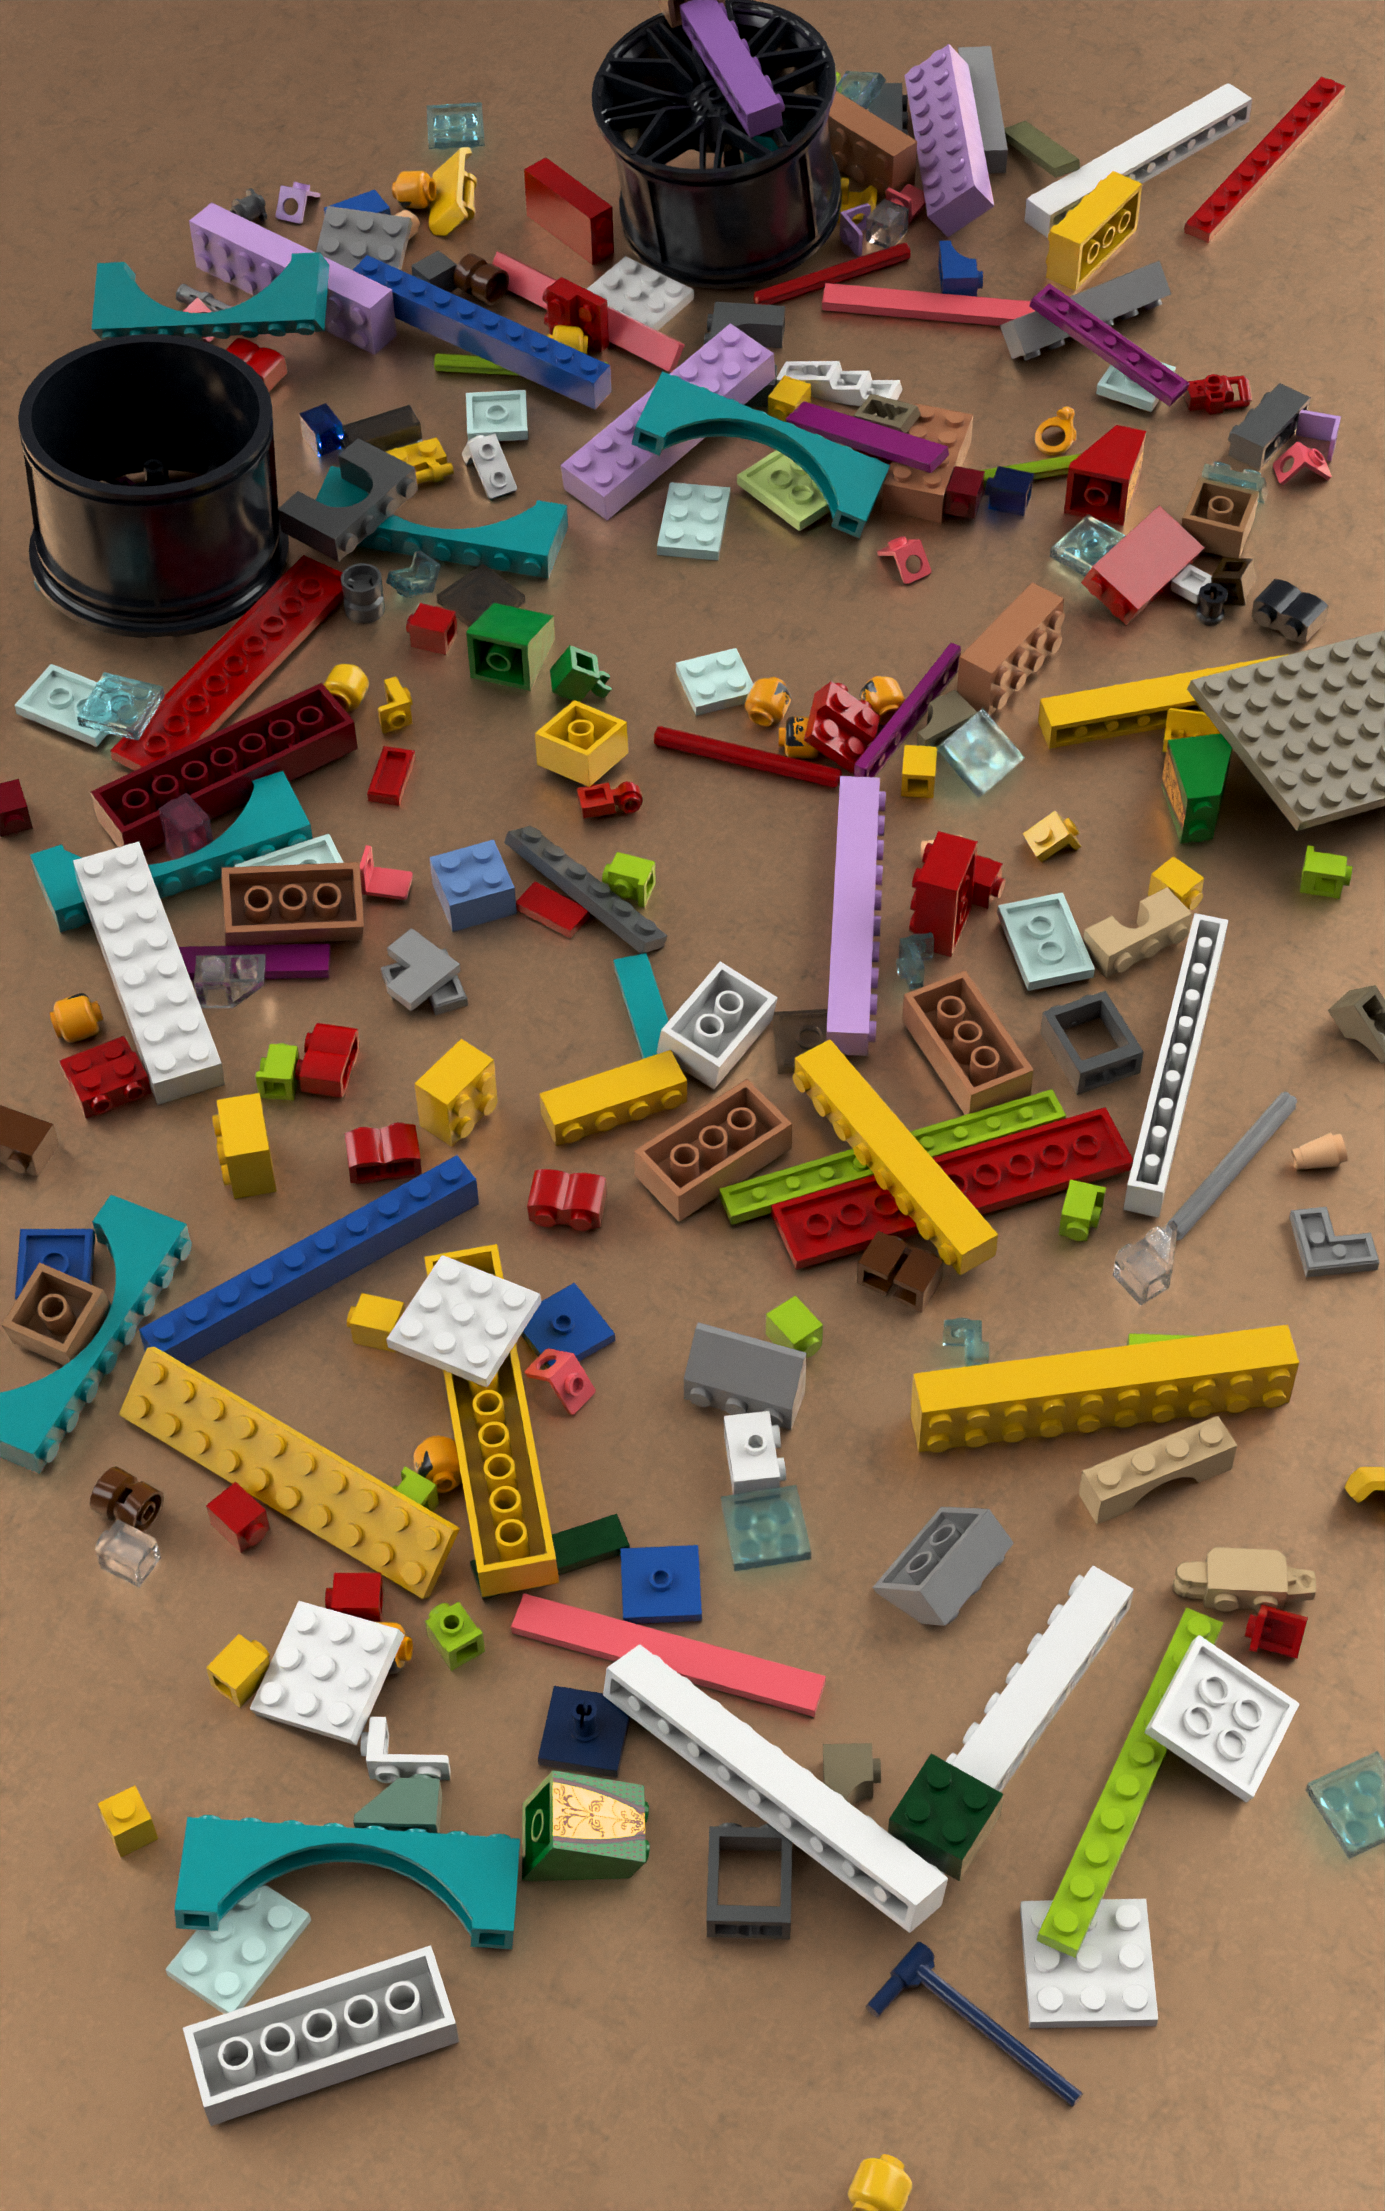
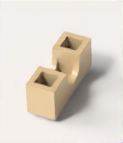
M1166 887L1140 901L1137 924L1140 927H1125L1113 916H1110L1085 929L1083 942L1093 965L1107 978L1117 972L1126 971L1132 964L1144 958L1153 957L1159 950L1173 943L1177 944L1183 941L1189 934L1192 913Z

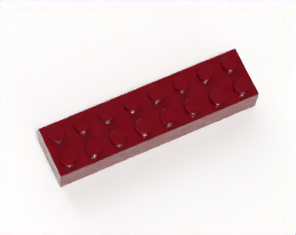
M321 682L91 791L96 818L118 847L139 842L142 851L145 852L248 802L253 792V780L283 771L290 782L358 749L355 722Z

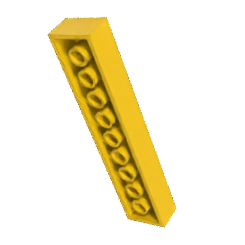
M497 1244L424 1257L427 1277L440 1257L444 1255L504 1279ZM515 1343L487 1388L443 1370L482 1597L559 1583L555 1550Z
M1287 1324L913 1373L910 1415L918 1452H943L954 1447L968 1446L975 1448L986 1443L999 1441L1013 1443L1029 1437L1043 1436L1050 1438L1061 1433L1074 1431L1088 1433L1098 1428L1112 1426L1126 1428L1142 1422L1155 1421L1163 1423L1173 1418L1187 1416L1201 1418L1210 1413L1228 1411L1238 1413L1248 1408L1263 1406L1276 1408L1290 1402L1299 1367V1359Z

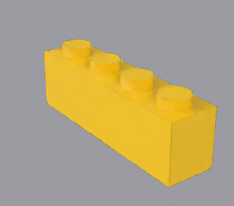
M668 1050L539 1093L540 1112L556 1146L567 1142L572 1143L582 1137L600 1131H608L615 1126L633 1120H641L650 1114L665 1109H674L680 1104L686 1103L687 1080L672 1051Z

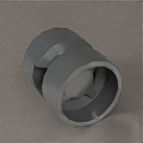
M366 563L354 564L346 568L341 575L346 616L351 621L361 624L377 621L385 612L381 572L377 567Z

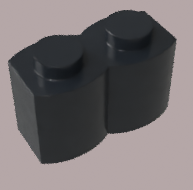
M1274 579L1254 600L1252 617L1261 626L1279 630L1287 639L1305 644L1326 622L1328 605L1313 594L1301 592L1287 581Z

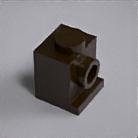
M1222 558L1211 577V582L1220 584L1227 590V600L1223 605L1245 606L1247 604L1246 597L1256 581L1253 559Z

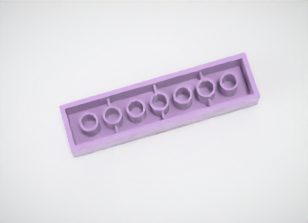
M950 44L941 50L935 51L930 58L920 65L914 66L904 75L914 136L917 141V154L927 215L947 237L994 207L969 66Z
M210 203L189 220L196 267L254 296L270 285L290 263L292 253L313 252L214 203ZM324 257L330 265L325 331L375 355L397 336L392 289Z
M730 323L671 372L670 375L678 376L682 380L707 388L711 392L728 399H734L744 405L775 379L774 353ZM654 387L561 464L564 489L606 520H609L704 439H692L662 450L660 456L631 444L635 426Z

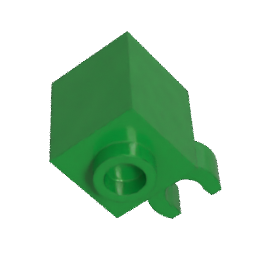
M569 645L550 669L552 693L561 697L581 702L590 690L601 698H605L612 690L610 686L605 685L610 679V675L604 671H599L597 655Z

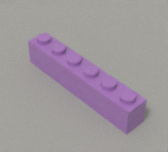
M691 0L679 5L684 31L748 136L751 138L782 126L781 112L785 111L783 100L780 94L775 95L769 76H763L757 57L752 58L750 55L747 41L740 39L735 22L728 20L724 4L718 3L717 0Z

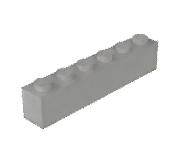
M991 46L958 47V54L969 66L988 174L1006 173L1008 149Z
M1157 261L1072 295L1069 298L1111 326L1114 324L1113 318L1121 316V319L1125 320L1139 314L1137 311L1139 307L1145 306V309L1149 310L1162 305L1161 298L1171 295L1161 263ZM1036 311L1000 325L1011 358L1023 356L1024 361L1041 355L1040 348L1048 346L1050 351L1065 345L1064 338L1070 336Z

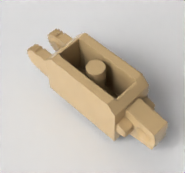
M1214 1547L1207 1553L1205 1562L1191 1561L1189 1563L1187 1561L1186 1563L1182 1562V1564H1179L1176 1567V1579L1173 1580L1172 1585L1173 1591L1179 1597L1183 1596L1185 1598L1187 1596L1188 1598L1204 1599V1607L1215 1608L1224 1612L1235 1609H1248L1259 1612L1261 1604L1283 1610L1285 1602L1314 1600L1316 1576L1314 1571L1287 1567L1286 1557L1279 1550Z

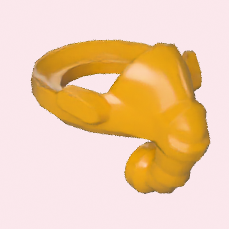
M1069 406L1059 409L1056 413L1057 416L1046 419L1037 428L1035 444L1043 454L1050 456L1060 455L1070 448L1073 441H1076V430L1073 426L1075 411ZM1050 427H1058L1064 431L1066 437L1061 444L1049 446L1042 440L1043 432Z

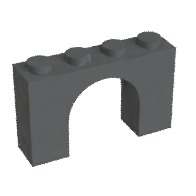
M715 302L713 314H708L707 332L710 333H705L704 345L731 323L764 347H783L785 306ZM775 365V379L746 402L745 406L768 407V396L777 385V365Z
M359 438L340 453L338 458L341 478L369 493L363 501L348 507H330L297 491L278 508L280 526L283 533L337 562L341 561L348 553H351L361 541L372 534L382 522L392 516L404 502L412 498L418 491L414 466Z

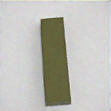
M1027 121L1004 128L1006 142L1055 178L1080 169V162L1077 157Z

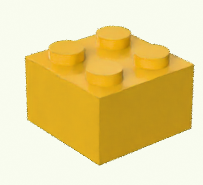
M574 700L535 733L537 765L590 787L628 754L627 722Z
M460 1039L414 1083L420 1126L451 1147L461 1138L467 1137L473 1130L474 1125L484 1115L491 1114L498 1103L494 1059L463 1039Z
M260 1093L217 1100L219 1114L212 1115L215 1136H217L216 1146L224 1186H232L234 1199L277 1192Z

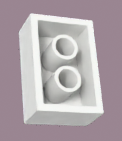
M720 961L661 1029L657 1053L671 1050L681 1069L712 1089H715L770 1024L778 997Z

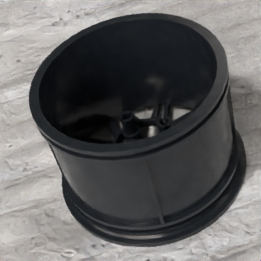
M725 0V9L728 20L735 22L740 39L747 41L750 55L752 58L757 57L763 76H769L775 95L780 94L785 106V111L781 112L783 125L756 135L772 138L778 149L771 151L753 140L754 137L750 138L684 31L683 26L679 25L671 28L663 13L645 20L619 39L607 53L593 82V113L600 133L615 154L621 186L619 209L628 245L647 267L689 286L711 289L738 288L759 284L786 274L811 258L825 244L834 231L841 212L842 190L840 173L831 151L828 117L836 93L837 83L832 53L821 34L803 18L778 6L753 0ZM692 149L700 152V169L678 168L665 165L688 150ZM740 150L755 159L742 163ZM706 153L715 154L713 169H706ZM722 156H723V159H724V160H723V164L725 165V167H722V168H721V162H722Z
M141 334L110 338L83 346L60 357L36 376L23 395L18 415L34 525L30 537L29 560L33 577L40 591L55 608L83 625L110 634L135 638L180 637L208 631L243 616L281 578L289 557V538L287 534L281 531L278 514L272 402L262 378L245 361L223 348L204 341L174 335ZM169 471L190 472L202 476L177 483L169 480ZM145 472V482H139L130 486L113 479L128 474Z

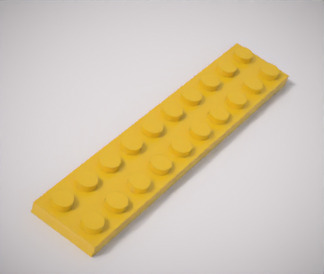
M148 1347L118 1415L233 1484L236 1481L248 1494L421 1599L430 1597L460 1531L459 1527L156 1347Z

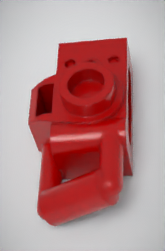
M1211 374L1202 380L1187 381L1190 384L1188 390L1183 394L1189 411L1205 409L1209 415L1223 413V410L1248 407L1252 402L1249 379L1244 375L1227 377L1226 375ZM1231 384L1238 385L1240 400L1233 401L1234 392Z

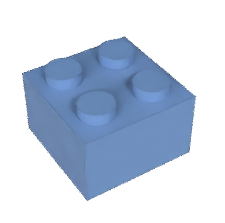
M494 840L429 857L432 884L452 932L517 914L515 887Z

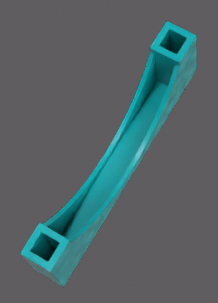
M320 252L292 253L291 261L282 273L270 285L247 301L217 312L188 313L163 306L146 295L135 281L136 274L125 262L97 263L91 330L101 340L141 334L174 335L200 340L202 337L227 339L230 336L242 335L247 338H254L258 334H270L281 337L285 336L286 333L312 335L314 332H324L330 265Z
M662 371L635 426L632 445L658 456L661 455L662 450L673 445L704 437H737L767 445L793 460L815 482L829 506L833 518L831 527L860 539L890 465L881 462L877 458L854 451L848 446L832 442L821 435L798 428L792 423L784 422L767 415L763 411L752 409L734 399H728L711 392L707 388L699 387L682 380L678 376Z
M331 466L316 501L330 507H348L363 501L369 493L342 479L340 467ZM537 500L535 506L507 520L466 529L427 527L409 522L393 514L357 546L549 579L568 530L567 505Z
M283 771L252 781L253 792L243 812L213 842L184 857L164 863L148 865L160 899L220 879L222 868L235 867L234 865L313 839L311 824ZM62 844L31 854L35 877L60 933L91 923L77 883L73 860L83 857L64 850Z
M114 1195L109 1196L92 1221L97 1241L106 1245L115 1263L116 1286L108 1316L89 1345L62 1368L33 1383L0 1393V1458L38 1474L41 1473L47 1462L50 1463L55 1459L59 1450V1444L65 1435L72 1432L76 1427L80 1412L86 1403L93 1401L98 1391V1385L104 1376L113 1371L119 1353L125 1345H129L136 1334V1328L143 1317H147L152 1312L156 1297L162 1288L165 1289L169 1286L174 1270L180 1261H184L189 1256L192 1241L190 1240L186 1223Z
M202 1815L199 1818L187 1817L174 1908L176 1928L218 1931L220 1920L236 1904L267 1882L288 1872L311 1865L331 1862H355L395 1871L431 1891L447 1905L471 1936L470 1947L512 1950L520 1839L511 1838L505 1834L473 1836L463 1831H451L447 1834L428 1833L426 1830L419 1828L395 1831L387 1830L381 1826L348 1828L338 1823H327L323 1826L304 1825L302 1822L295 1820L270 1823L262 1822L257 1818H243L239 1821L224 1820L214 1815Z

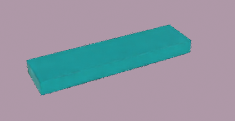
M647 953L614 959V970L642 1059L658 1054L657 1048L661 1029L667 1024L668 1018Z

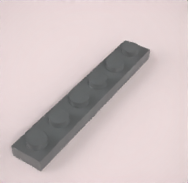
M527 826L508 831L504 841L506 845L640 954L664 947L668 936L657 928L654 922L642 916L629 902L624 901L611 891L607 884L600 882L583 865L578 864L565 854L561 847L554 845L544 837L540 830Z

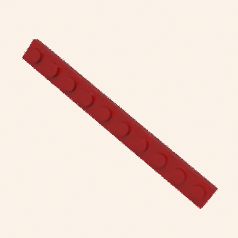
M1321 76L1188 219L1184 226V233L1209 243L1344 96L1346 86Z

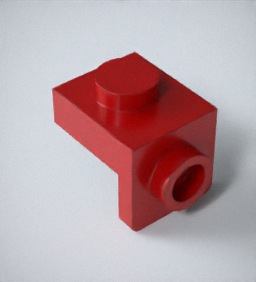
M1261 1604L1258 1616L1250 1614L1244 1637L1252 1639L1249 1650L1257 1652L1258 1648L1297 1659L1308 1617Z

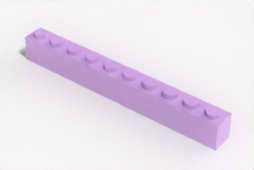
M840 776L826 1041L831 1039L843 1055L868 1056V1042L876 1041V1021L869 1020L870 1015H877L878 994H871V988L878 989L879 968H872V962H879L880 942L873 941V936H880L881 916H874V910L881 911L882 890H875V885H882L883 865H876V860H883L884 840H877V835L884 836L885 816L878 815V811H885L886 791H879L880 778Z

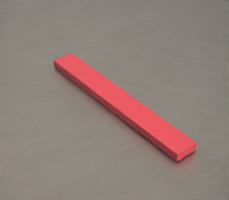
M497 251L492 264L507 272L509 276L507 289L547 309V303L542 299L543 293L548 286L557 280L503 252ZM608 306L609 342L668 372L675 370L685 344Z
M831 283L825 284L822 299V310L992 326H1000L1035 311L1029 307L1031 301Z
M525 1593L522 1596L511 1625L512 1634L613 1662L640 1644L652 1654L659 1656L665 1664L682 1677L688 1678L693 1684L812 1717L816 1715L826 1683V1676Z

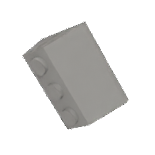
M698 1322L684 1376V1399L700 1407L710 1406L724 1410L730 1415L769 1411L772 1425L792 1430L805 1395L807 1353Z
M940 1507L872 1588L877 1594L921 1624L946 1626L958 1616L959 1609L967 1599L979 1591L982 1581L991 1570L1003 1562L1006 1552L1014 1542L990 1509Z

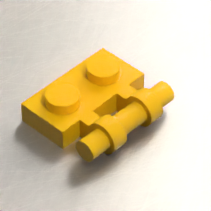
M437 437L385 451L415 467L417 486L420 483L431 480L434 483L443 481L445 476L454 474L452 463H447V456Z

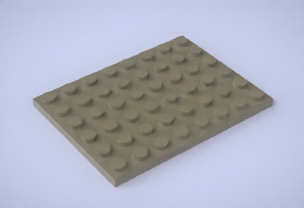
M1385 630L1190 681L1187 688L1189 693L1296 831L1385 806Z

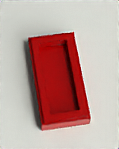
M383 746L367 792L369 802L400 806L416 759L415 750Z
M536 881L516 901V910L570 939L590 918V912L583 906Z

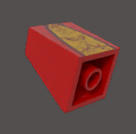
M1115 425L1070 463L1064 505L1065 514L1124 526L1141 477L1146 431Z

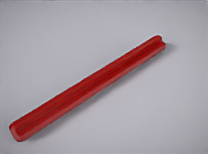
M901 243L755 291L754 302L755 304L772 305L824 288L826 283L836 284L908 260L911 257V249L907 243Z
M658 726L654 733V743L658 746L832 788H837L840 784L842 771L838 768L663 726Z

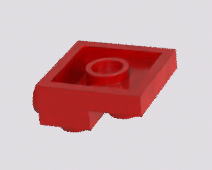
M560 277L545 289L542 299L547 303L548 311L544 317V324L548 326L550 335L553 334V329L557 325L580 327L584 335H588L587 346L600 352L609 347L608 303L606 299L563 277Z
M830 681L814 694L804 741L854 775L855 763L866 751L867 745L876 738L880 715L872 710L871 703L865 700H857L850 695L848 688L844 684Z
M125 1036L59 1060L61 1070L86 1119L97 1114H104L110 1109L130 1101H137L143 1096L152 1093L148 1076L136 1052L132 1051Z

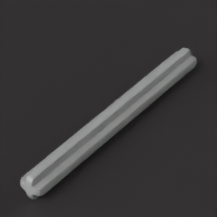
M1283 1092L1275 1099L1169 1220L1165 1229L1167 1236L1172 1237L1175 1241L1182 1240L1295 1110L1297 1103L1295 1096H1291L1288 1092Z

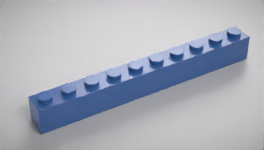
M368 255L353 269V271L392 289L395 318L594 410L612 392L609 364Z
M457 1155L140 1328L139 1331L144 1350L146 1351L148 1347H156L187 1366L477 1206L479 1199L476 1178Z

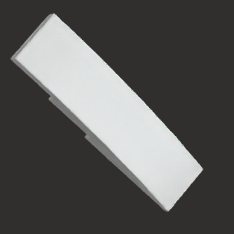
M786 361L777 376V384L784 375L811 384V397L860 407L870 394L897 400L903 390L900 380H872L870 371H842L839 361Z

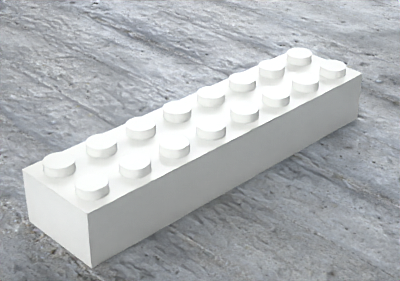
M135 842L73 860L81 895L157 1105L224 1085L220 1057L140 843Z

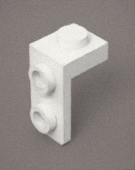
M496 434L485 437L484 435H479L468 440L462 452V457L466 465L474 463L488 498L492 500L515 492L517 485Z
M370 1717L369 1732H362L361 1756H367L366 1763L369 1779H376L382 1783H393L398 1778H409L415 1774H425L432 1778H440V1780H450L451 1770L447 1755L388 1754L389 1730L386 1717Z

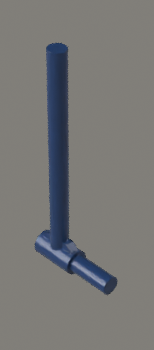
M917 1942L890 1972L891 1977L866 2005L867 2010L878 2018L903 1989L917 1988L923 1984L1069 2105L1074 2107L1083 2095L1073 2084L933 1971L935 1956L930 1948L922 1942Z

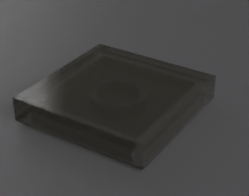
M484 564L436 595L437 603L445 609L456 611V618L468 627L493 603L516 608L526 603L523 593Z
M828 1009L774 1012L772 1027L777 1074L794 1073L795 1057L826 1041Z

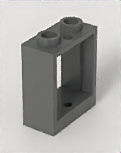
M1106 991L1094 995H1085L1079 1000L1062 1006H1053L1042 1013L1040 1034L1077 1095L1141 1072L1144 1051ZM1101 1018L1119 1048L1081 1060L1063 1030Z
M737 1823L709 1826L707 1937L790 1939L792 1842L771 1825L764 1824L760 1828L742 1827ZM719 1850L781 1851L780 1907L718 1905Z

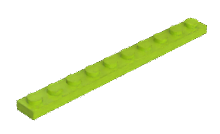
M1053 1089L913 1130L910 1133L933 1158L1066 1119V1114ZM850 1149L720 1188L719 1198L731 1225L771 1213V1205L865 1178L874 1175V1173L867 1165H862L857 1160L854 1149Z
M1186 1607L1038 1932V1942L1074 1958L1077 1957L1169 1750L1144 1732L1191 1642L1200 1635L1215 1645L1224 1622Z

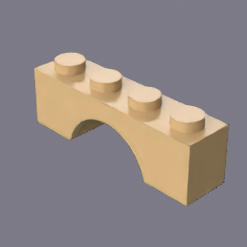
M1215 1416L1083 1470L1079 1496L1095 1523L1100 1524L1131 1511L1145 1494L1167 1481L1180 1477H1192L1199 1483L1231 1470L1237 1444L1219 1416Z

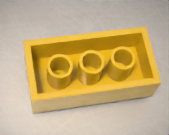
M1112 171L1104 180H1100L1096 188L1088 195L1086 194L1073 210H1069L1065 218L1057 225H1054L1049 231V252L1045 260L1047 264L1046 278L1076 291L1137 231L1142 183Z

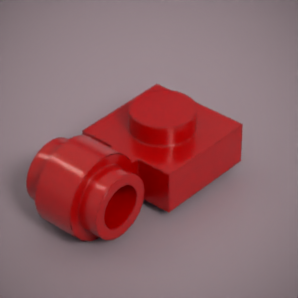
M629 781L621 783L616 789H611L609 782L577 788V796L583 819L616 813V805L625 813H634L640 809L643 803L639 786Z

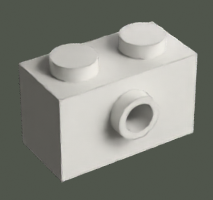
M763 1411L724 1416V1439L734 1501L780 1496V1481L786 1480V1468L784 1458H777L775 1448H781L779 1426L771 1424L770 1412Z

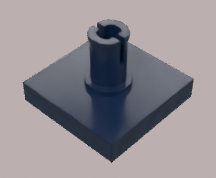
M554 1686L539 1750L538 1765L618 1778L630 1716L604 1697L603 1693Z

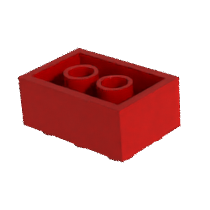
M938 831L933 844L927 843L922 859L924 865L922 868H916L912 880V888H916L910 905V910L915 911L909 925V932L913 933L912 947L952 957L972 909L978 841Z

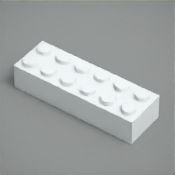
M431 1945L183 2027L201 2099L210 2126L459 2042L456 2022Z

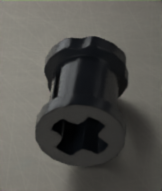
M1207 583L1200 588L1199 599L1201 603L1197 607L1196 618L1204 625H1217L1223 621L1225 613L1222 607L1223 603L1227 600L1228 593L1220 584ZM1211 592H1214L1213 599H1210ZM1210 609H1213V614H1212V616L1210 617V616H1209Z

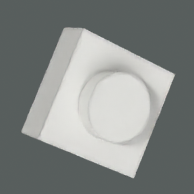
M1189 564L1172 580L1170 590L1197 604L1200 601V588L1207 583H1212V576Z

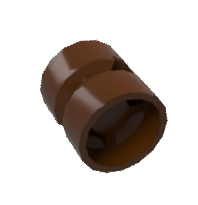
M473 253L467 254L461 259L453 277L457 288L470 295H474L475 298L488 305H494L501 300L509 283V276L505 270L494 264H488L485 259Z
M115 1466L107 1470L96 1483L90 1497V1508L111 1521L116 1519L117 1525L139 1536L145 1533L156 1521L163 1506L164 1495L163 1492L143 1481L138 1482L135 1476Z

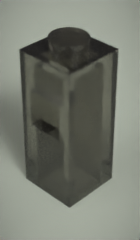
M410 405L343 425V439L340 440V446L343 452L357 438L384 452L422 441L421 423Z

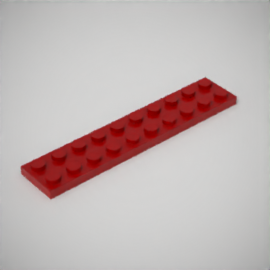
M303 555L110 750L112 760L135 771L213 734L343 600L342 572Z
M1106 1107L933 1157L935 1162L981 1215L1066 1190L1069 1187L1070 1180L1090 1183L1130 1171L1133 1164V1158ZM874 1175L771 1205V1215L796 1270L865 1250L878 1231L889 1236H897L901 1239L919 1234L914 1220L899 1210L895 1198L888 1190H883L878 1185Z

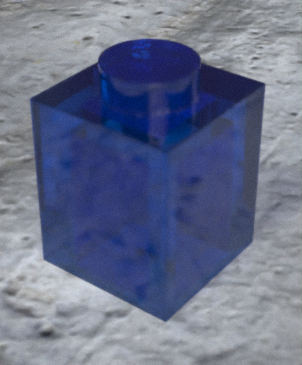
M326 403L299 413L302 437L318 458L345 447L343 424Z
M998 466L994 478L989 477L986 484L985 495L990 496L989 509L1025 516L1032 497L1034 473Z

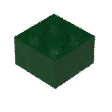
M931 1753L889 1818L888 1833L897 1840L903 1841L909 1849L926 1862L960 1881L1001 1816L1004 1794Z

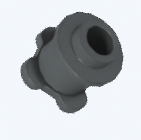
M252 188L246 190V197L242 199L237 198L232 201L230 212L249 221L257 217L261 221L267 219L265 200L261 195L256 194Z

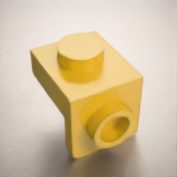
M396 676L385 679L387 704L378 708L379 725L382 733L412 724L411 705H413L408 688H402Z
M1053 811L1022 833L1035 856L1041 862L1067 844H1070L1076 851L1082 847L1076 838L1080 832L1074 822L1069 817L1064 820L1056 811Z

